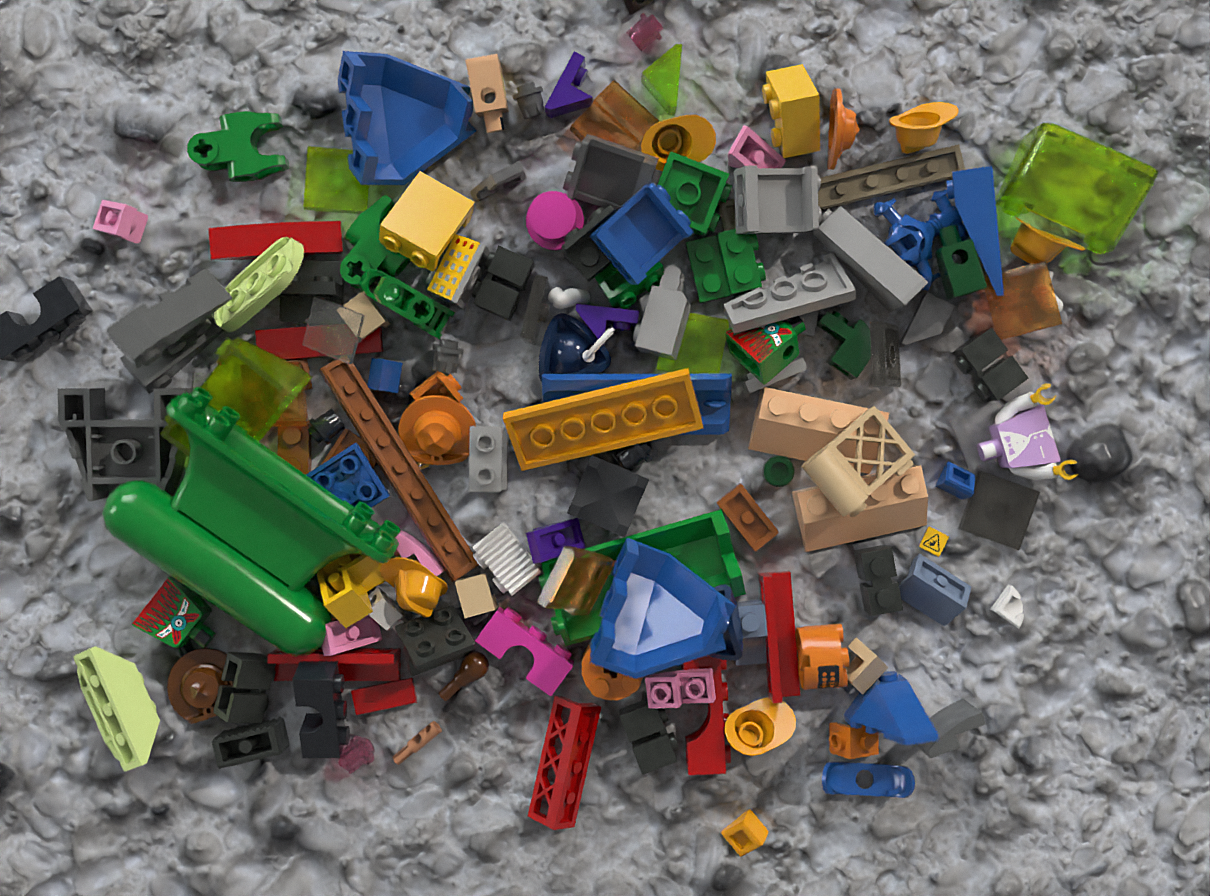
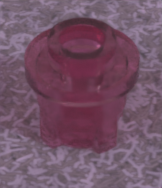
M642 13L640 15L641 19L626 32L640 51H643L656 39L659 41L662 39L659 33L664 28L653 14L647 18Z
M355 736L350 740V744L343 749L338 763L340 767H343L349 774H352L364 764L369 765L374 761L375 748L369 739Z

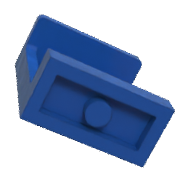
M654 183L643 186L589 235L630 285H638L647 277L645 273L682 239L690 237L694 233L689 227L691 224L689 218L681 210L676 211L669 202L671 197L661 185L656 186Z

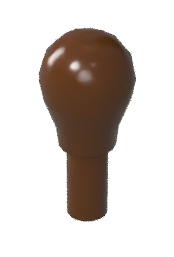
M472 652L466 655L454 674V678L438 692L439 696L444 701H448L462 686L466 687L468 684L484 677L489 670L487 657L480 652Z

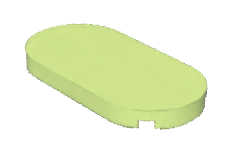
M280 238L241 271L225 288L232 296V300L214 312L215 324L227 332L236 331L285 290L301 266L304 255L303 245L293 238Z

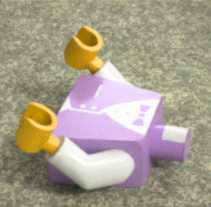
M1042 384L1036 393L1028 392L1009 400L995 416V423L988 426L991 440L977 444V451L983 462L997 458L1001 468H1009L1012 474L1031 480L1054 479L1058 475L1070 480L1079 475H1069L1065 472V465L1076 464L1075 460H1066L1059 466L1056 464V462L1061 460L1044 405L1051 404L1057 395L1051 398H1044L1041 394V391L1050 388L1051 384Z

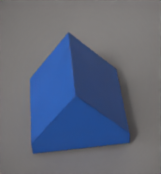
M371 358L367 385L369 389L398 393L403 363Z
M947 462L935 487L964 500L972 497L974 494L975 474L951 462Z

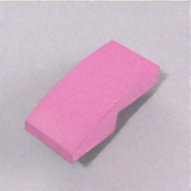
M401 530L396 537L398 547L394 554L397 557L401 555L402 558H408L415 554L418 558L415 561L425 566L434 575L438 576L445 571L437 557L422 542Z
M712 668L671 671L645 677L648 708H679L685 703H713L716 699Z

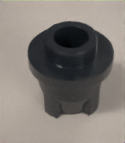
M330 409L315 420L313 418L308 420L311 427L307 430L318 444L324 441L329 445L331 443L330 439L345 427L336 413Z
M649 442L623 447L616 452V455L623 466L632 471L645 461L647 463L652 461L650 454L654 450Z

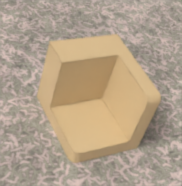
M362 292L338 309L339 313L360 339L366 338L380 326L386 328L390 325V322L372 298Z
M485 574L466 579L463 577L455 581L464 618L490 612L497 608L495 594H491Z
M856 637L848 647L857 656L849 664V667L845 669L848 681L861 694H864L889 667Z

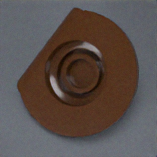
M214 648L193 650L181 657L169 674L167 692L170 703L174 710L189 724L217 716L213 711L219 686H233L234 681H223L221 679L227 653Z

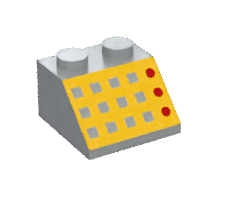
M455 234L441 254L443 259L439 267L434 272L430 271L427 277L426 284L429 285L427 291L465 310L472 296L473 289L485 270V262L490 254L487 246Z

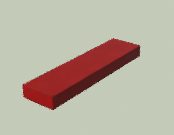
M348 323L255 330L258 362L333 357L346 354L383 353L381 326L364 339L358 338Z

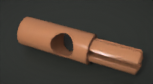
M432 721L409 740L407 745L392 757L393 761L400 765L409 756L417 753L440 734L442 729L438 723Z

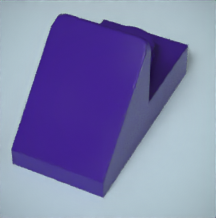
M573 52L545 105L546 116L554 118L593 105L592 96L575 88V86L581 87L588 73V70L585 69V57L581 54Z
M576 304L577 314L597 339L606 332L607 323L613 324L612 327L615 330L631 331V326L636 327L638 324L639 311Z
M578 518L534 528L532 531L526 532L533 564L586 547Z

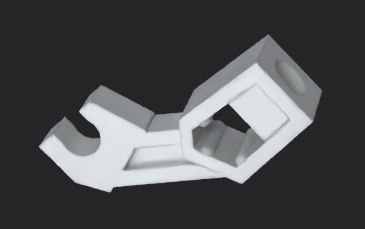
M379 587L368 595L373 610L369 616L385 630H391L392 628L395 630L396 625L407 622L404 618L406 615L398 603Z

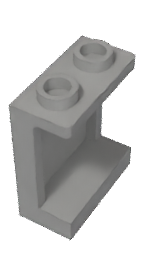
M743 166L734 170L736 234L807 233L818 230L822 212L818 206V192L821 180L817 174V166H807L805 168H757V166Z
M470 426L469 491L500 492L501 490L508 489L509 435L506 428L500 426Z

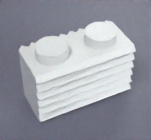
M504 522L473 546V549L476 551L473 554L474 559L483 569L489 567L496 576L492 580L502 593L508 591L513 596L543 570L538 563L533 564L530 553Z

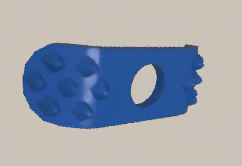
M828 762L823 768L821 777L823 790L826 794L907 798L912 795L915 789V777L908 767L901 765ZM862 770H868L873 776L872 785L866 789L860 788L856 783V775Z

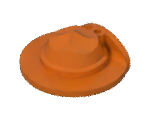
M840 88L833 89L830 99L828 170L835 169L838 158L843 151L851 148L855 141V136L860 131L856 121V113L845 108L842 102Z
M431 395L415 400L404 410L399 422L398 432L399 437L416 462L430 465H448L462 462L469 456L470 426H476V423L470 411L463 404L458 403L457 400L441 395Z

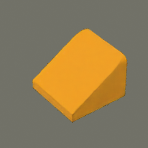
M749 809L723 829L721 834L741 857L762 846L768 835V830L753 811Z

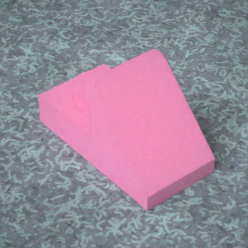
M748 126L742 127L728 152V165L733 168H741L743 166L782 168L786 162V159Z
M102 200L92 229L133 243H140L148 215L126 204Z
M369 615L347 628L335 617L332 618V622L326 624V635L322 644L324 656L335 655L381 641L380 626Z

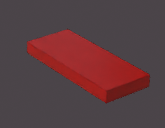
M413 677L351 690L356 715L417 703Z

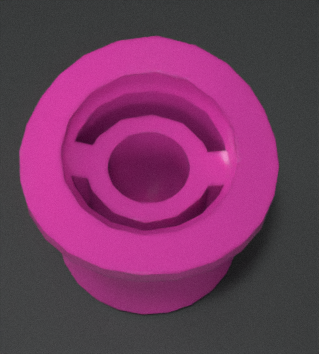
M557 191L544 192L538 195L528 208L526 215L528 233L542 248L556 251L563 250L562 245L565 243L563 240L565 236L575 228L580 230L584 227L582 208L575 199L571 201L566 196V193Z

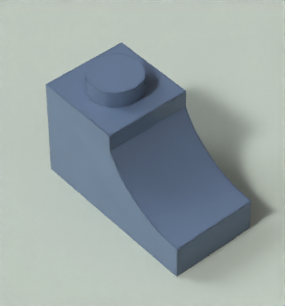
M761 600L737 602L743 633V657L736 660L735 665L767 663L765 604Z

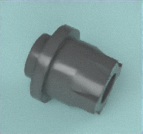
M534 82L516 88L518 93L512 97L514 101L518 102L524 119L545 113L541 92H543L542 86L535 87Z
M440 339L439 344H433L432 349L435 350L432 370L450 374L457 373L459 356L464 351V349L458 347L459 342Z

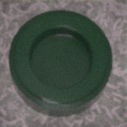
M783 456L769 458L762 468L765 481L775 487L788 485L795 473L792 462Z

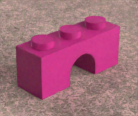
M499 607L480 632L475 642L499 659L513 646L528 648L533 654L534 664L527 672L526 679L551 697L574 665V660L570 658L572 653L560 644L556 646L550 644L545 640L547 635L536 626L532 625L529 628L520 622L522 617L513 609L507 607L504 610Z

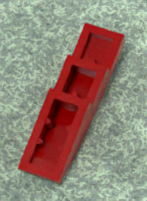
M341 221L281 222L208 228L211 260H255L275 241L283 237L293 238L300 242L304 248L303 257H308L310 254H341L343 252Z

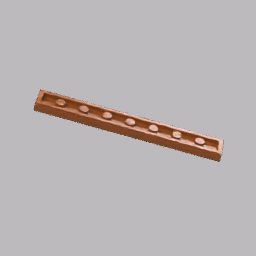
M348 354L320 368V374L451 581L457 580L477 567L479 564L474 559L470 547Z

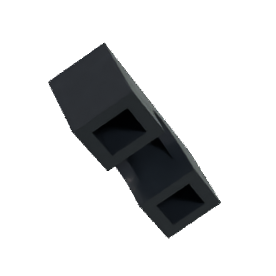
M58 276L33 293L40 304L41 311L39 318L31 325L19 313L5 311L0 315L1 360L17 363L23 362L33 356V350L41 345L55 342L60 337L59 333L67 328L77 327L86 320L85 316L93 312L73 280Z
M300 661L292 680L296 707H311L319 711V713H306L299 732L302 758H340L344 745H348L350 741V728L345 726L344 723L347 716V701L342 700L341 695L344 691V674H339L338 661Z

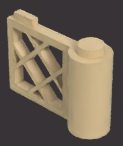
M872 406L824 448L811 456L801 467L843 517L849 514L853 518L867 507L865 501L868 496L894 473L899 477L914 465L911 458L915 454L879 410ZM870 417L879 425V438L863 437L864 422ZM857 429V436L850 435ZM844 440H855V459L845 458L836 447ZM863 441L878 443L877 461L861 459ZM885 443L895 444L903 454L896 462L884 461ZM850 463H855V468ZM861 464L877 465L876 479L869 485L860 476ZM883 466H890L883 472Z

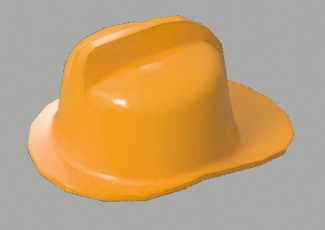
M931 102L914 107L901 115L891 117L889 123L895 126L896 139L901 145V151L909 154L935 145L942 125L953 120L958 115L959 109L951 103Z
M696 114L666 119L652 125L646 131L641 142V152L659 158L656 169L663 171L670 151L701 162L713 152L716 145V132L706 118Z
M1016 217L1021 224L1010 246V251L1027 263L1043 265L1051 262L1067 246L1082 251L1085 250L1083 246L1039 230Z
M396 557L381 565V576L388 584L395 588L399 607L424 618L432 615L439 597L446 594L448 590L446 582L415 560Z
M769 697L758 699L735 710L728 716L724 731L727 741L732 749L743 755L756 756L766 753L784 744L792 737L796 729V718L793 710L784 701H782L783 703H772Z

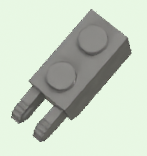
M674 265L665 269L659 287L652 285L650 294H645L642 303L644 316L642 323H638L635 327L633 341L636 342L635 346L640 352L676 361L691 305L683 294L684 274H682L681 269Z

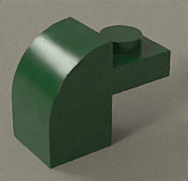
M826 311L817 320L816 326L840 342L826 363L850 380L856 379L868 364L873 353L874 340L871 330L861 319L855 321L850 327L847 325L849 321L843 315L836 311L832 313Z

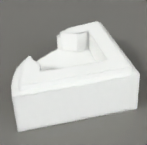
M1008 584L991 607V610L1019 629L1024 619L1023 604L1019 592L1012 585Z

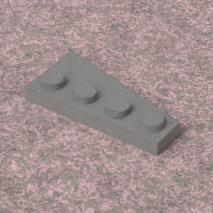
M832 252L824 256V261L815 266L809 263L800 267V273L788 279L782 276L773 280V285L765 290L757 288L725 303L724 312L735 334L856 300V289L836 255Z

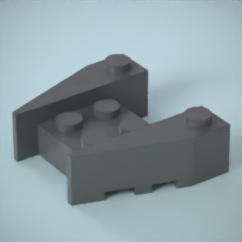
M207 268L189 277L186 283L174 292L168 289L159 294L158 298L161 301L148 308L143 303L106 328L112 342L124 354L120 358L124 367L148 394H151L153 389L166 388L172 382L171 378L225 331L215 324L214 312L232 300V296Z
M105 388L57 389L58 421L62 431H65L71 446L69 451L72 459H76L82 476L80 481L88 501L107 498L108 484H124L137 480L156 484L174 497L190 444L184 428L169 416L166 408L171 400L183 393H192L194 388L153 389L154 419H106Z

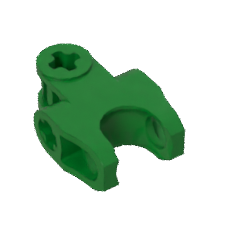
M241 111L224 114L219 117L220 131L196 134L187 144L188 155L195 163L207 171L227 169L229 181L262 180L290 168L289 161L285 155H261L257 149L260 137L265 133L276 131L283 127L282 118L277 113Z
M386 194L371 207L363 211L345 234V239L354 247L341 262L340 273L342 278L356 289H360L358 283L362 276L360 277L353 272L355 267L362 269L364 273L366 269L371 268L382 272L386 271L389 275L396 278L411 262L404 255L388 250L379 241L380 224L395 205L393 200ZM379 276L371 278L368 288L373 285Z
M366 269L358 283L363 294L413 322V325L439 340L449 318H453L455 312L378 269ZM381 276L373 293L370 292L368 284L371 278Z

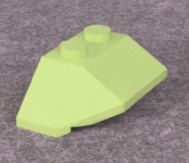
M96 646L73 656L78 666L77 674L81 690L104 742L113 756L120 761L124 772L146 764L160 719L157 715L156 706L145 688L143 676L137 670L135 663Z

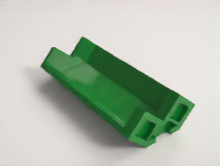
M722 509L541 562L544 574L538 575L543 593L549 592L554 605L556 616L551 617L554 633L556 636H562L565 646L593 639L594 633H598L602 617L599 616L605 594L609 591L614 578L611 575L626 538L671 554L713 588L726 584L730 586L734 597L746 594L743 576L733 551L730 531Z

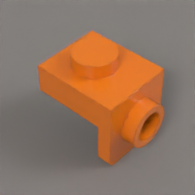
M440 371L435 372L409 393L414 401L431 395L450 397L457 400L458 403L463 400V397L458 392L462 389L458 381L451 374L446 376Z
M832 722L829 724V750L831 754L847 759L879 754L878 733H867L864 725H862V728L855 729L850 727L849 724Z

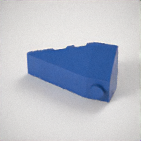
M992 166L952 172L953 180L946 181L948 200L955 199V206L970 239L974 243L976 252L997 296H1003Z
M895 671L884 672L864 694L859 693L844 713V719L850 727L858 729L864 725L867 733H883L885 739L903 745L939 740L938 732L908 680L900 674L897 675Z

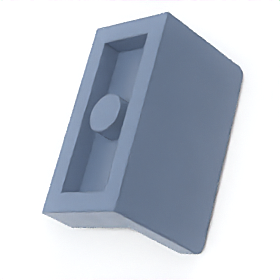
M918 554L912 560L908 576L899 584V589L903 601L939 624L946 626L966 609L971 586L923 555Z

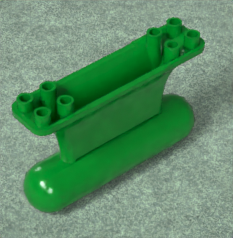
M195 387L192 393H183L171 400L166 408L169 416L184 428L190 444L188 466L174 497L157 485L144 480L126 482L119 485L106 500L102 511L104 527L114 538L282 652L295 657L311 654L322 646L326 635V624L332 622L331 613L324 606L323 600L304 586L326 565L349 554H364L379 563H387L398 547L396 537L401 530L395 523L389 520H385L382 525L372 520L371 517L374 514V510L368 504L359 501L354 507L347 501H342L251 437L248 431L236 424L240 419L238 412L228 406H223L219 412L209 404L213 399L211 393L204 388Z

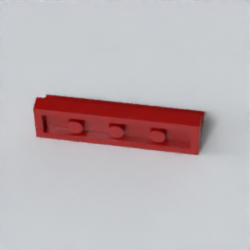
M791 572L758 573L760 600L765 604L767 625V663L765 665L768 697L772 703H783L782 697L801 696Z
M277 648L267 654V664H276L274 681H292L300 661H338L339 674H344L345 681H399L401 679V648H354L331 656H324L323 649L318 648L311 654L297 657L284 653Z
M554 696L528 817L552 830L575 827L602 707L594 703H577L563 696ZM563 706L571 709L568 723L565 725L561 718ZM560 737L563 744L559 755H557L554 747L555 740ZM551 767H553L556 775L553 785H550L547 777ZM545 797L549 805L547 815L540 812L542 799Z

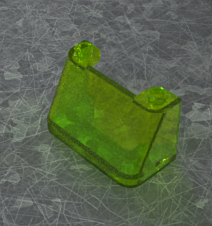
M1041 123L1023 136L995 201L996 205L1002 207L1001 210L1007 215L1019 217L1020 214H1026L1031 211L1085 235L1083 241L1087 244L1088 250L1097 254H1105L1115 249L1153 187L1159 173L1148 164L1056 124Z
M238 337L234 341L227 338L215 353L219 356L218 364L200 387L211 393L213 399L209 404L219 412L223 406H228L238 412L240 419L236 424L248 431L251 437L260 442L313 377L302 368ZM167 414L164 418L167 425L160 435L189 457L190 444L187 433L180 424Z

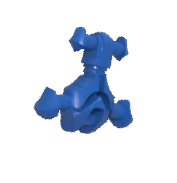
M947 189L934 191L930 201L936 203L941 213L930 215V219L926 222L915 220L907 214L901 217L892 207L896 202L894 198L887 202H876L873 208L875 217L883 215L891 224L884 244L887 247L892 246L895 253L909 266L917 267L919 274L928 282L922 288V290L926 291L930 289L936 279L941 277L940 273H932L928 260L932 259V242L934 237L940 236L938 230L957 224L961 240L970 239L955 205L952 206L946 196Z

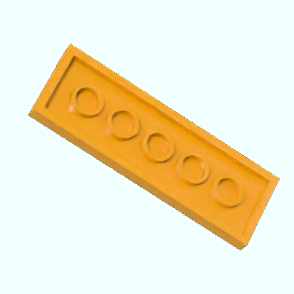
M688 368L503 413V421L521 471L704 429Z

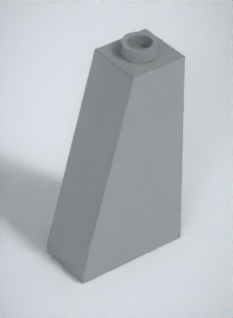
M841 206L834 213L828 209L822 215L819 229L813 232L814 236L831 253L834 252L837 259L889 312L905 306L928 283L919 273Z

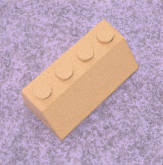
M764 387L760 389L748 449L807 461L869 408ZM879 411L888 421L889 412ZM870 417L864 422L863 437L879 438V425ZM857 429L850 435L857 436ZM844 440L836 447L845 458L855 459V440ZM863 441L861 459L876 461L878 443ZM850 463L855 468V463ZM861 464V473L870 474L874 465Z
M921 465L911 466L899 477L894 473L868 496L865 501L867 507L853 518L849 514L843 517L818 486L792 491L805 552L927 525L928 494ZM876 473L864 475L861 478L869 485L876 479Z

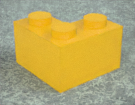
M803 64L767 71L766 84L762 85V95L764 103L769 104L772 120H775V128H771L773 146L779 148L783 158L820 151L819 93Z
M349 554L340 557L317 572L324 606L345 628L373 612L367 592L385 582L380 572L382 563L364 554Z

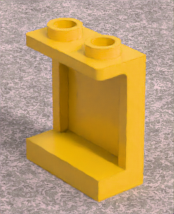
M420 171L380 224L379 241L388 250L398 252L409 258L416 266L434 272L437 268L439 257L460 227L463 226L465 228L470 222L475 202Z

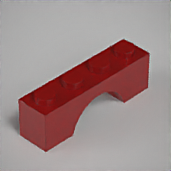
M706 655L682 663V670L712 668L716 695L715 701L708 703V711L703 724L696 731L685 736L688 775L726 774V764L731 763L730 744H725L724 737L725 722L729 714L723 713V701H728L727 682H722L721 670H727V660Z

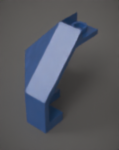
M354 51L342 52L337 81L339 93H345L347 104L346 110L342 111L345 137H351L353 154L348 155L349 169L361 185H406L420 171L426 170L477 131L468 121L473 113V101L469 97L470 86L388 54Z
M626 538L615 561L611 574L614 576L609 591L605 594L599 616L602 617L598 633L596 632L593 635L590 646V663L637 679L726 649L723 634L728 627L729 619L736 605L671 554Z

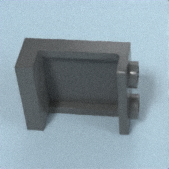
M587 134L582 143L576 142L571 160L576 161L573 172L568 171L563 189L568 191L566 196L571 201L576 198L603 208L612 205L616 212L643 186L652 182L659 158Z

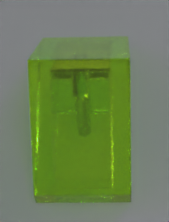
M675 44L646 68L641 76V83L667 114L675 116L677 108L682 44Z

